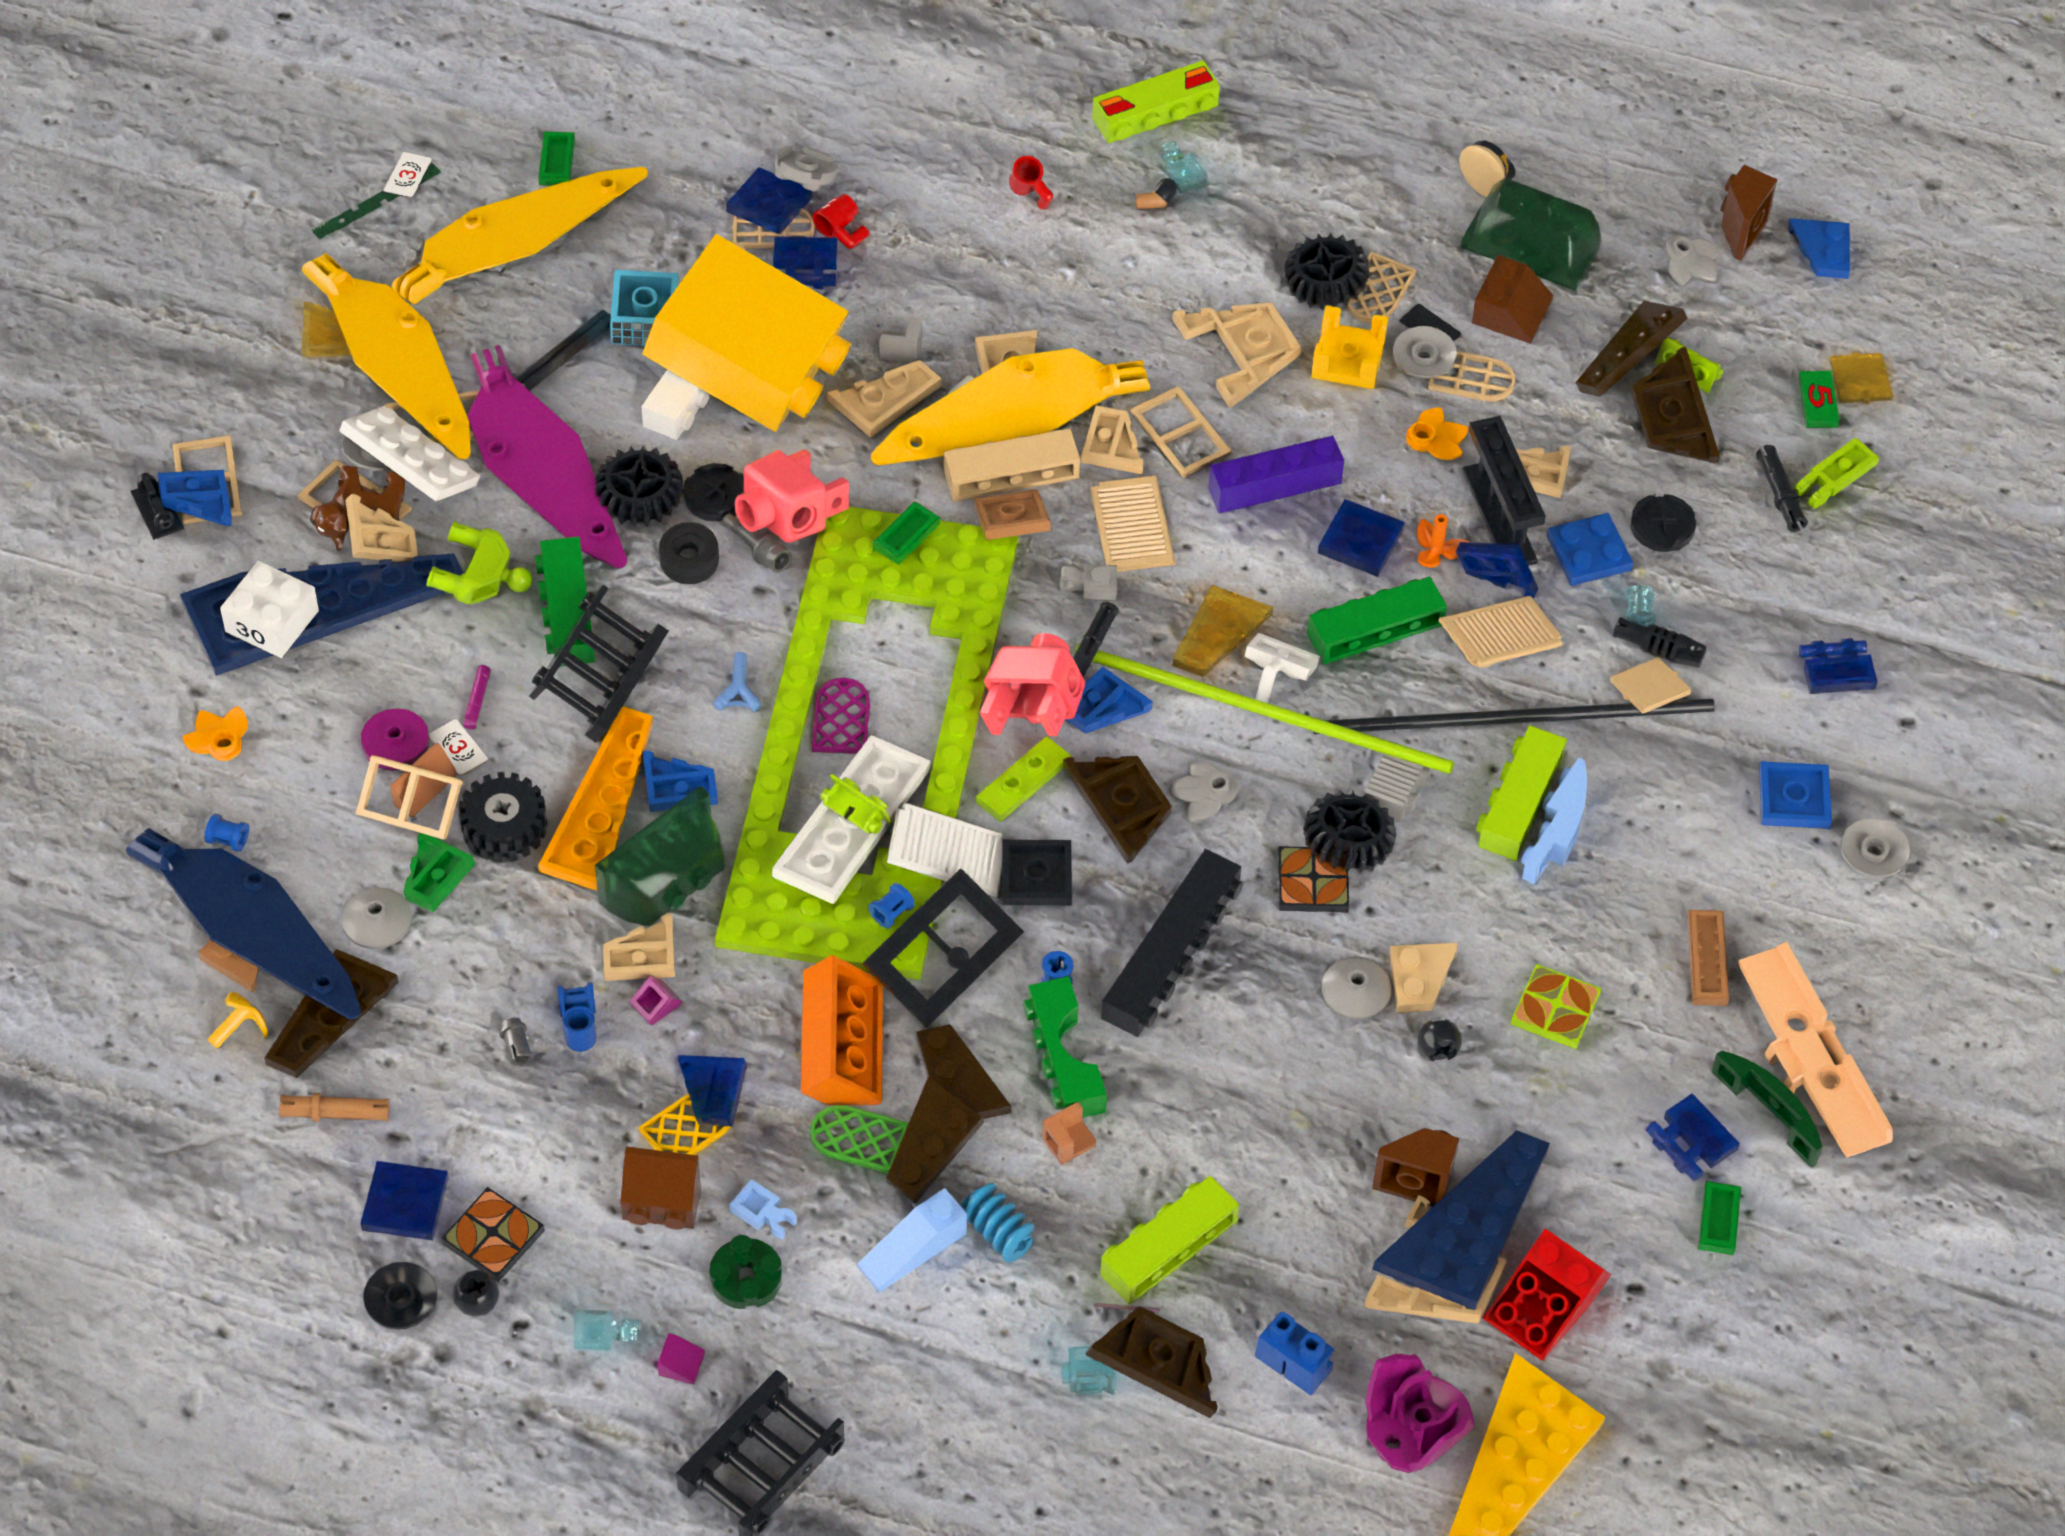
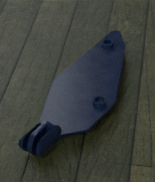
M147 828L127 845L126 853L128 856L163 875L211 941L348 1019H356L360 1016L361 1009L349 975L277 879L222 848L183 849L179 844L150 828Z

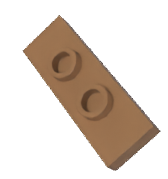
M1689 910L1687 921L1692 1005L1728 1006L1729 990L1724 911Z

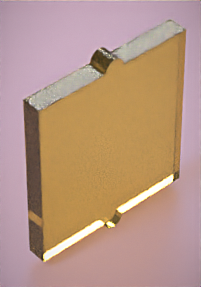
M1854 352L1853 355L1830 356L1829 361L1840 404L1856 402L1869 404L1872 401L1892 400L1893 394L1882 353L1859 354Z

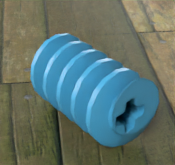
M989 1183L969 1194L960 1206L967 1213V1221L970 1224H974V1229L979 1234H983L985 1241L992 1244L993 1249L997 1253H1002V1259L1007 1263L1013 1262L1030 1249L1033 1243V1238L1030 1235L1035 1226L1031 1222L1021 1226L1025 1220V1215L1019 1212L1011 1216L1016 1206L1012 1202L1002 1206L1006 1200V1195L1001 1192L993 1196L997 1186L994 1183Z

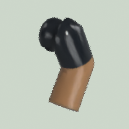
M1164 178L1159 181L1152 193L1136 194V209L1163 208L1167 206L1176 194V183L1169 178Z

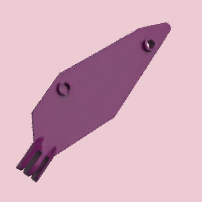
M500 345L494 347L501 366H495L489 348L482 350L488 370L485 372L477 353L471 354V360L482 387L467 417L486 468L565 538L580 536L582 552L614 568L620 569L625 567L627 564L626 554L611 516L607 513V506L601 507L599 504L600 497L595 495V475L579 434L510 374L511 371Z

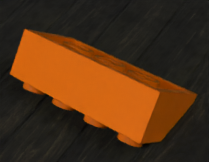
M831 955L803 970L801 1093L825 1105H878L882 1103L883 984L875 976Z

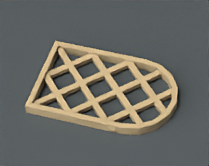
M1370 252L1367 259L1369 263L1372 260L1375 267L1368 269L1369 273L1377 271L1380 278L1374 280L1368 278L1366 286L1369 287L1371 293L1361 296L1359 292L1358 299H1350L1347 305V310L1353 317L1368 323H1372L1373 316H1371L1370 311L1379 309L1382 314L1381 316L1390 317L1394 313L1417 272V269L1374 252ZM1392 268L1395 275L1385 277L1382 270ZM1409 276L1407 282L1404 284L1402 278ZM1397 279L1400 286L1390 288L1387 281ZM1383 283L1386 290L1376 292L1373 285ZM1401 291L1397 299H1395L1393 293ZM1388 294L1391 301L1381 303L1378 296ZM1374 298L1377 305L1367 307L1364 300ZM1359 301L1362 309L1355 310L1351 303ZM1392 306V308L1386 313L1384 308Z

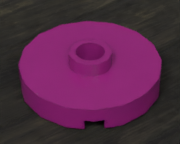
M400 708L387 709L373 715L365 723L361 733L362 749L369 762L371 756L376 755L412 765L428 750L430 745L428 727L422 717L410 710ZM382 764L378 766V768L390 771L400 770Z

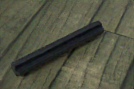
M600 310L515 379L529 391L606 331L610 327L611 315L605 310Z

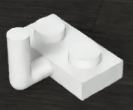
M1258 633L1247 645L1244 656L1253 660L1257 665L1264 667L1256 699L1266 703L1269 702L1278 671L1284 672L1290 678L1306 681L1317 668L1320 656Z

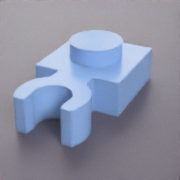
M752 1179L729 1204L731 1213L758 1231L764 1224L770 1226L771 1233L779 1239L785 1237V1229L778 1225L779 1222L787 1221L793 1226L797 1223L796 1214L792 1210L778 1208L781 1205L780 1197Z

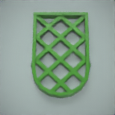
M835 1105L825 1108L816 1115L811 1124L810 1136L815 1148L830 1158L888 1174L909 1123L850 1106ZM834 1112L837 1120L826 1124L823 1117ZM839 1112H847L851 1114L842 1117ZM857 1117L861 1126L850 1131L845 1122ZM862 1117L873 1119V1121L866 1124ZM818 1122H820L822 1127L815 1129ZM886 1123L898 1127L889 1130ZM841 1124L845 1134L834 1138L829 1129ZM881 1124L885 1133L873 1137L869 1128ZM825 1131L829 1141L819 1144L815 1135ZM865 1131L869 1140L858 1145L853 1135ZM902 1131L899 1141L896 1143L892 1135ZM888 1137L893 1147L881 1151L876 1142ZM849 1138L853 1147L841 1152L837 1143ZM833 1145L836 1152H832L825 1148ZM873 1145L877 1154L865 1159L861 1149ZM856 1152L860 1159L848 1155ZM894 1152L889 1165L884 1156ZM880 1159L884 1166L872 1162Z

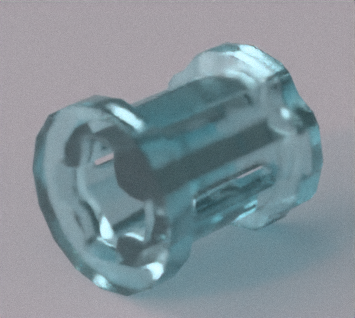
M1635 585L1627 590L1626 601L1629 603V611L1625 615L1626 620L1646 627L1649 624L1655 623V613L1652 611V603L1655 598L1653 588Z

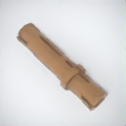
M313 1093V1096H289L285 1094L280 1096V1102H282V1104H279L280 1118H312L313 1122H320L321 1118L389 1121V1098L322 1097L321 1093Z

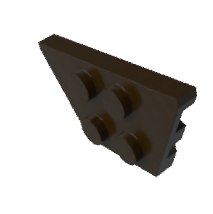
M1686 346L1681 347L1668 361L1660 363L1653 369L1651 374L1642 377L1632 385L1631 394L1641 428L1649 449L1716 463L1720 458L1687 348Z
M1121 756L1116 759L1095 757V762H1074V757L1063 759V768L1126 863L1132 862L1171 814L1172 805L1138 756Z
M1141 1306L1133 1310L1124 1320L1111 1328L1107 1334L1094 1342L1086 1351V1356L1208 1418H1211L1217 1412V1401H1211L1208 1387L1212 1377L1210 1368L1205 1360L1207 1353L1204 1339Z

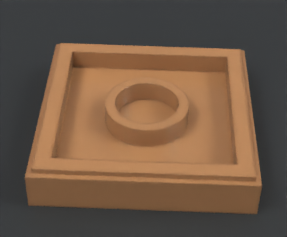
M1036 489L974 499V510L986 540L1051 530L1049 516Z

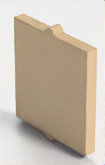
M1659 657L1611 676L1610 682L1623 694V699L1629 700L1642 714L1691 694V688L1678 677V672L1672 671Z

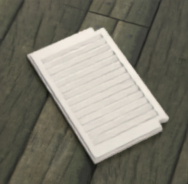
M908 803L903 804V810H896L887 863L947 881L961 868L986 894L994 897L998 896L1002 875V833Z

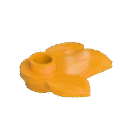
M1431 408L1423 411L1419 415L1418 421L1407 430L1406 442L1416 451H1427L1435 458L1453 460L1462 456L1463 452L1458 445L1465 439L1468 427L1444 421L1442 408Z
M239 706L231 709L224 718L200 710L195 723L196 731L182 736L185 746L190 751L197 754H210L217 760L227 761L235 758L241 752V738L248 730V720L246 714Z

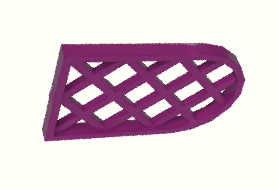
M845 677L832 679L818 690L814 703L815 716L812 752L857 754L862 745L856 739L864 734V745L868 737L869 710L871 708L869 694L864 685L854 679ZM835 685L839 691L830 696L826 690ZM853 686L861 690V693L856 697L848 691ZM842 694L850 699L844 706H841L835 700ZM823 695L827 700L819 705L821 696ZM864 696L866 699V707L859 701ZM830 703L838 709L831 715L823 710ZM853 704L862 710L854 717L847 711ZM820 713L826 719L818 724V714ZM841 713L849 719L843 725L838 724L834 720ZM863 715H865V727L858 721ZM830 722L837 729L828 735L821 728ZM854 723L860 730L852 736L845 729ZM818 732L824 739L816 744ZM840 732L847 738L841 745L832 739ZM829 742L832 746H823V745H824L825 743ZM850 743H853L856 747L846 746H848Z

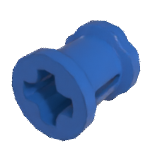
M214 813L210 817L205 829V842L209 844L221 843L231 846L234 851L241 852L247 842L249 824L245 822H240L239 824L222 819L220 814Z
M894 883L890 886V891L879 901H872L868 909L873 919L880 926L888 929L894 925V919L901 913L914 908V899L901 884Z
M1062 951L1048 953L1042 961L1044 973L1041 982L1069 976L1071 984H1073L1071 974L1074 965L1070 955ZM1061 961L1064 962L1063 968L1061 967Z

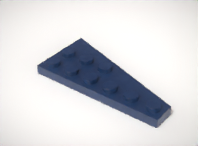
M1516 1130L1374 1261L1372 1270L1475 1310L1546 1157L1550 1143Z

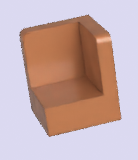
M1079 1102L1043 1120L1042 1139L1061 1165L1096 1146V1139L1082 1121L1083 1107Z

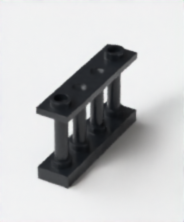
M1501 415L1469 422L1468 431L1480 459L1477 464L1464 466L1462 472L1506 571L1535 565L1538 559L1527 537V528L1545 524L1546 515Z
M602 585L595 594L589 591L578 606V608L583 610L548 667L541 666L533 677L531 683L536 686L529 695L530 698L535 700L547 689L588 717L587 721L591 725L585 736L595 743L609 730L669 632L659 623L650 632L646 630L642 632L600 603L609 589L605 585ZM592 614L633 641V646L637 648L634 656L630 654L625 656L585 628ZM577 638L619 667L618 671L622 675L618 682L615 679L610 681L569 652ZM560 665H565L604 692L602 696L606 698L603 706L599 704L594 706L553 676Z
M777 1369L676 1472L677 1489L689 1498L697 1489L699 1491L704 1489L741 1519L738 1522L739 1536L759 1535L767 1527L770 1516L828 1455L831 1457L836 1455L845 1442L844 1421L838 1417L828 1429L820 1425L788 1399V1378ZM772 1411L775 1413L781 1412L816 1440L803 1455L763 1425L764 1420ZM747 1437H755L791 1466L778 1481L774 1480L738 1451L739 1446ZM722 1463H730L766 1492L752 1508L713 1477L714 1471Z

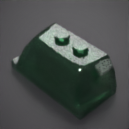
M1503 178L1492 186L1461 240V248L1492 260H1495L1497 255L1527 264L1537 277L1577 291L1601 246L1599 224L1591 210L1507 178Z
M699 786L595 864L599 903L607 911L630 923L644 926L652 925L670 910L679 908L686 898L696 890L704 889L713 877L725 869L726 863L722 838L711 816L710 794L702 786Z

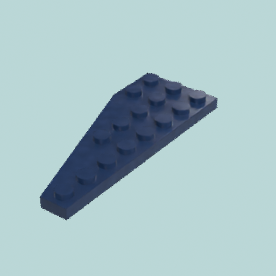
M455 554L414 557V561L392 563V559L379 560V564L361 565V562L308 566V570L287 572L286 568L277 569L313 586L319 609L288 650L447 593L427 587L426 584L433 566L460 576L464 573ZM249 571L241 572L180 594L182 604L216 676L273 656V654L225 632L220 607Z

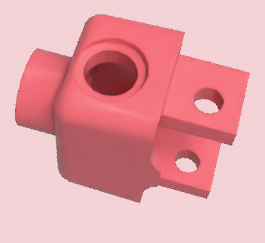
M806 449L789 456L780 450H776L745 466L744 493L736 497L735 511L740 523L746 530L755 532L766 527L784 542L791 543L825 530L826 518L849 509V481L842 477L824 485L821 480L811 474V453Z
M1041 633L1034 636L1030 646H1004L999 650L984 679V684L989 692L980 710V714L991 735H1001L1009 717L1023 718L1033 724H1042L1048 736H1058L1064 719H1073L1075 717L1085 688V681L1070 653L1069 645L1063 639L1053 634Z

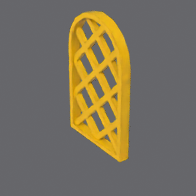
M713 1087L698 1088L689 1092L639 1126L638 1131L654 1150H670L675 1153L681 1151L687 1152L686 1154L695 1155L725 1135L732 1127L735 1120V1105L730 1096L720 1089ZM700 1095L699 1101L690 1100ZM704 1095H717V1103L704 1102ZM722 1098L726 1100L728 1104L721 1103ZM685 1105L698 1106L697 1116L684 1115ZM678 1107H680L679 1115L670 1114ZM702 1108H716L714 1118L701 1117ZM720 1108L731 1109L730 1119L719 1118ZM665 1119L678 1120L677 1130L664 1129ZM660 1120L659 1128H649ZM682 1122H696L694 1132L681 1131ZM700 1122L713 1123L712 1133L699 1132ZM718 1124H726L717 1132ZM648 1133L658 1134L657 1143ZM662 1135H676L674 1145L661 1144ZM680 1136L693 1137L692 1147L679 1146ZM698 1138H708L697 1145Z

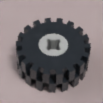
M497 772L498 778L491 779L490 774L483 776L482 784H479L477 780L471 784L472 792L465 790L462 795L463 802L460 801L459 818L463 839L466 844L469 843L470 850L474 854L480 850L481 858L488 860L489 856L493 855L495 862L502 863V857L509 856L510 862L517 861L516 854L519 853L525 858L530 855V846L537 849L541 845L540 838L544 839L546 836V827L548 825L544 796H541V790L537 785L532 787V780L525 777L523 781H520L519 774L512 773L510 778H505V772Z

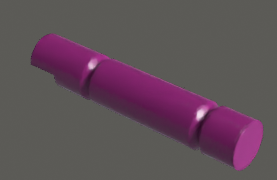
M486 665L478 666L463 724L467 729H475L491 672L490 667Z

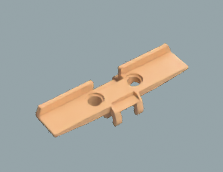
M1788 942L1780 944L1776 948L1740 959L1738 964L1777 1037L1765 1051V1057L1770 1065L1777 1063V1059H1779L1788 1075L1783 1084L1794 1094L1796 1088L1801 1085L1804 1086L1846 1158L1891 1143L1893 1139L1892 1126L1851 1054L1847 1055L1835 1034L1836 1027L1833 1021H1826L1828 1013ZM1795 1018L1803 1021L1806 1029L1803 1031L1793 1030L1788 1025V1021ZM1823 1042L1825 1043L1827 1049L1829 1050V1052H1830L1832 1058L1830 1057L1828 1051L1826 1050V1048H1825Z

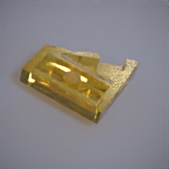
M304 302L303 357L352 356L333 310L311 302Z

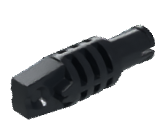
M1619 617L1613 632L1614 638H1620L1637 644L1644 653H1650L1653 656H1658L1661 659H1667L1677 664L1699 668L1706 654L1705 645L1684 634H1678L1675 631L1658 627L1655 624H1649L1646 627Z

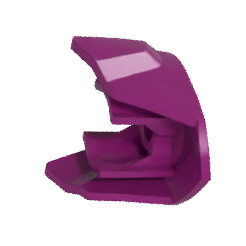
M1396 1353L1380 1358L1375 1362L1365 1400L1368 1413L1366 1420L1367 1440L1376 1449L1379 1457L1391 1469L1405 1473L1419 1471L1434 1463L1474 1428L1473 1413L1465 1395L1450 1383L1432 1376L1430 1370L1425 1369L1422 1361L1416 1354L1405 1355ZM1398 1440L1400 1441L1399 1448L1390 1449L1386 1446L1389 1443L1396 1444Z

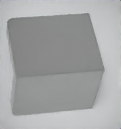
M910 317L906 333L885 331L884 334H881L879 339V358L909 363L918 361L922 343V319Z

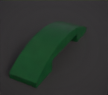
M1722 1050L1718 1052L1715 1057L1712 1073L1736 1096L1747 1088L1791 1130L1786 1144L1813 1168L1818 1162L1822 1143L1810 1114L1796 1095L1778 1078L1756 1063L1733 1053Z

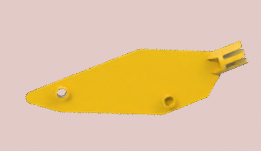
M645 167L600 171L472 209L426 240L421 262L395 279L392 283V288L397 294L415 305L439 289L445 281L534 255L648 176V170Z
M327 253L304 264L302 267L303 274L328 296L354 363L455 457L462 460L468 459L471 453L469 420L430 323L389 285L353 278L349 272Z
M1074 348L1012 356L900 423L872 452L871 461L873 464L881 466L943 457L945 451H951L956 448H967L983 445L988 442H999L1016 439L1020 436L1047 433L1059 428L1110 396L1149 391L1150 384L1149 380H1147L1148 375L1144 368V360L1104 365ZM911 443H917V444H919L920 446H919V447H913V446L911 445Z

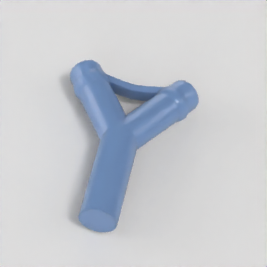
M737 652L734 654L732 683L713 702L715 709L722 711L725 707L730 706L746 707L752 712H757L761 709V702L746 684V653ZM738 694L743 699V701H732Z

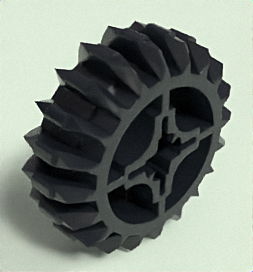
M1318 233L1316 239L1312 240L1306 237L1304 244L1296 243L1294 250L1289 251L1284 264L1285 283L1289 287L1291 296H1296L1299 303L1307 301L1309 308L1316 304L1322 310L1326 305L1337 307L1338 303L1347 306L1350 299L1357 300L1359 292L1365 291L1366 282H1368L1369 261L1367 255H1364L1362 246H1357L1354 239L1346 241L1344 235L1334 238L1332 233L1328 237H1321Z
M630 445L628 452L624 453L618 449L616 457L607 456L606 464H600L595 478V495L600 497L599 504L601 507L607 506V513L611 516V519L618 517L621 525L626 521H631L634 527L638 522H644L648 527L650 520L654 519L660 523L662 514L671 516L673 508L678 507L683 494V476L678 469L676 461H671L668 453L660 455L657 447L652 451H647L644 445L640 450H634Z
M1341 790L1335 796L1326 793L1323 799L1317 798L1313 806L1310 807V810L1307 811L1303 826L1305 845L1310 847L1311 855L1320 856L1321 864L1331 863L1333 870L1339 866L1345 869L1346 874L1350 869H1355L1360 874L1365 868L1373 871L1377 864L1383 865L1384 861L1393 851L1397 835L1396 828L1394 827V818L1389 816L1388 808H1379V800H1368L1367 793L1362 797L1356 796L1353 790L1349 795H1345Z

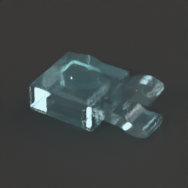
M1175 141L1162 145L1166 152L1161 155V159L1165 164L1164 172L1169 179L1176 183L1179 193L1207 183L1208 174L1193 153L1184 156Z
M575 1311L574 1350L611 1351L612 1340L637 1341L639 1320L624 1319L613 1322V1311Z

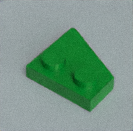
M419 833L417 837L419 845L416 857H412L410 864L411 873L406 879L403 892L406 900L434 912L474 867L475 861L472 855L430 835Z

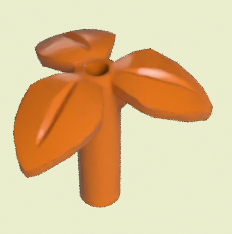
M1443 514L1435 517L1434 526L1425 519H1421L1418 524V542L1423 547L1429 548V550L1421 551L1417 557L1418 563L1424 567L1433 568L1440 565V554L1449 560H1453L1463 555L1470 547V542L1464 539H1450L1445 542L1448 518Z

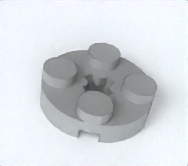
M786 146L778 150L774 173L776 177L802 183V187L811 191H818L821 185L830 184L835 180L838 165H833L834 159L827 153L804 146L802 147V152L792 151L793 146Z

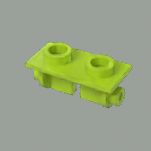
M1667 337L1663 340L1654 363L1657 365L1662 362L1665 363L1676 354L1678 349L1685 346L1680 344V341L1677 339L1673 340ZM1687 348L1699 389L1710 393L1714 381H1718L1722 377L1724 369L1720 368L1718 362L1714 363Z
M831 773L830 778L834 786L831 789L825 788L820 796V799L824 801V806L843 818L851 808L854 809L848 817V821L867 834L871 832L877 834L882 828V822H880L882 819L889 824L892 822L886 811L887 805L880 798L873 794L867 797L859 792L861 790L860 787L851 779L844 777L841 780Z

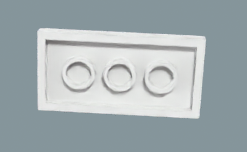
M382 406L342 422L339 430L342 434L435 501L475 487L478 483L480 475L473 471L466 462L455 458L441 444L433 442L422 434L419 428L408 424L390 408Z

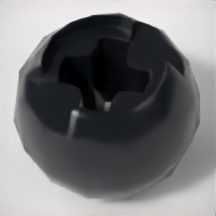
M1448 1019L1434 1022L1430 1020L1422 1026L1418 1034V1048L1428 1060L1433 1062L1434 1060L1446 1058L1450 1060L1454 1058L1462 1045L1461 1032Z
M473 1270L464 1273L457 1279L452 1296L455 1305L463 1314L478 1317L486 1315L494 1309L499 1297V1288L497 1282L488 1273ZM477 1290V1292L481 1295L475 1297V1295L470 1292Z

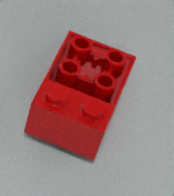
M1545 1228L1483 1319L1543 1361L1592 1304L1612 1274Z

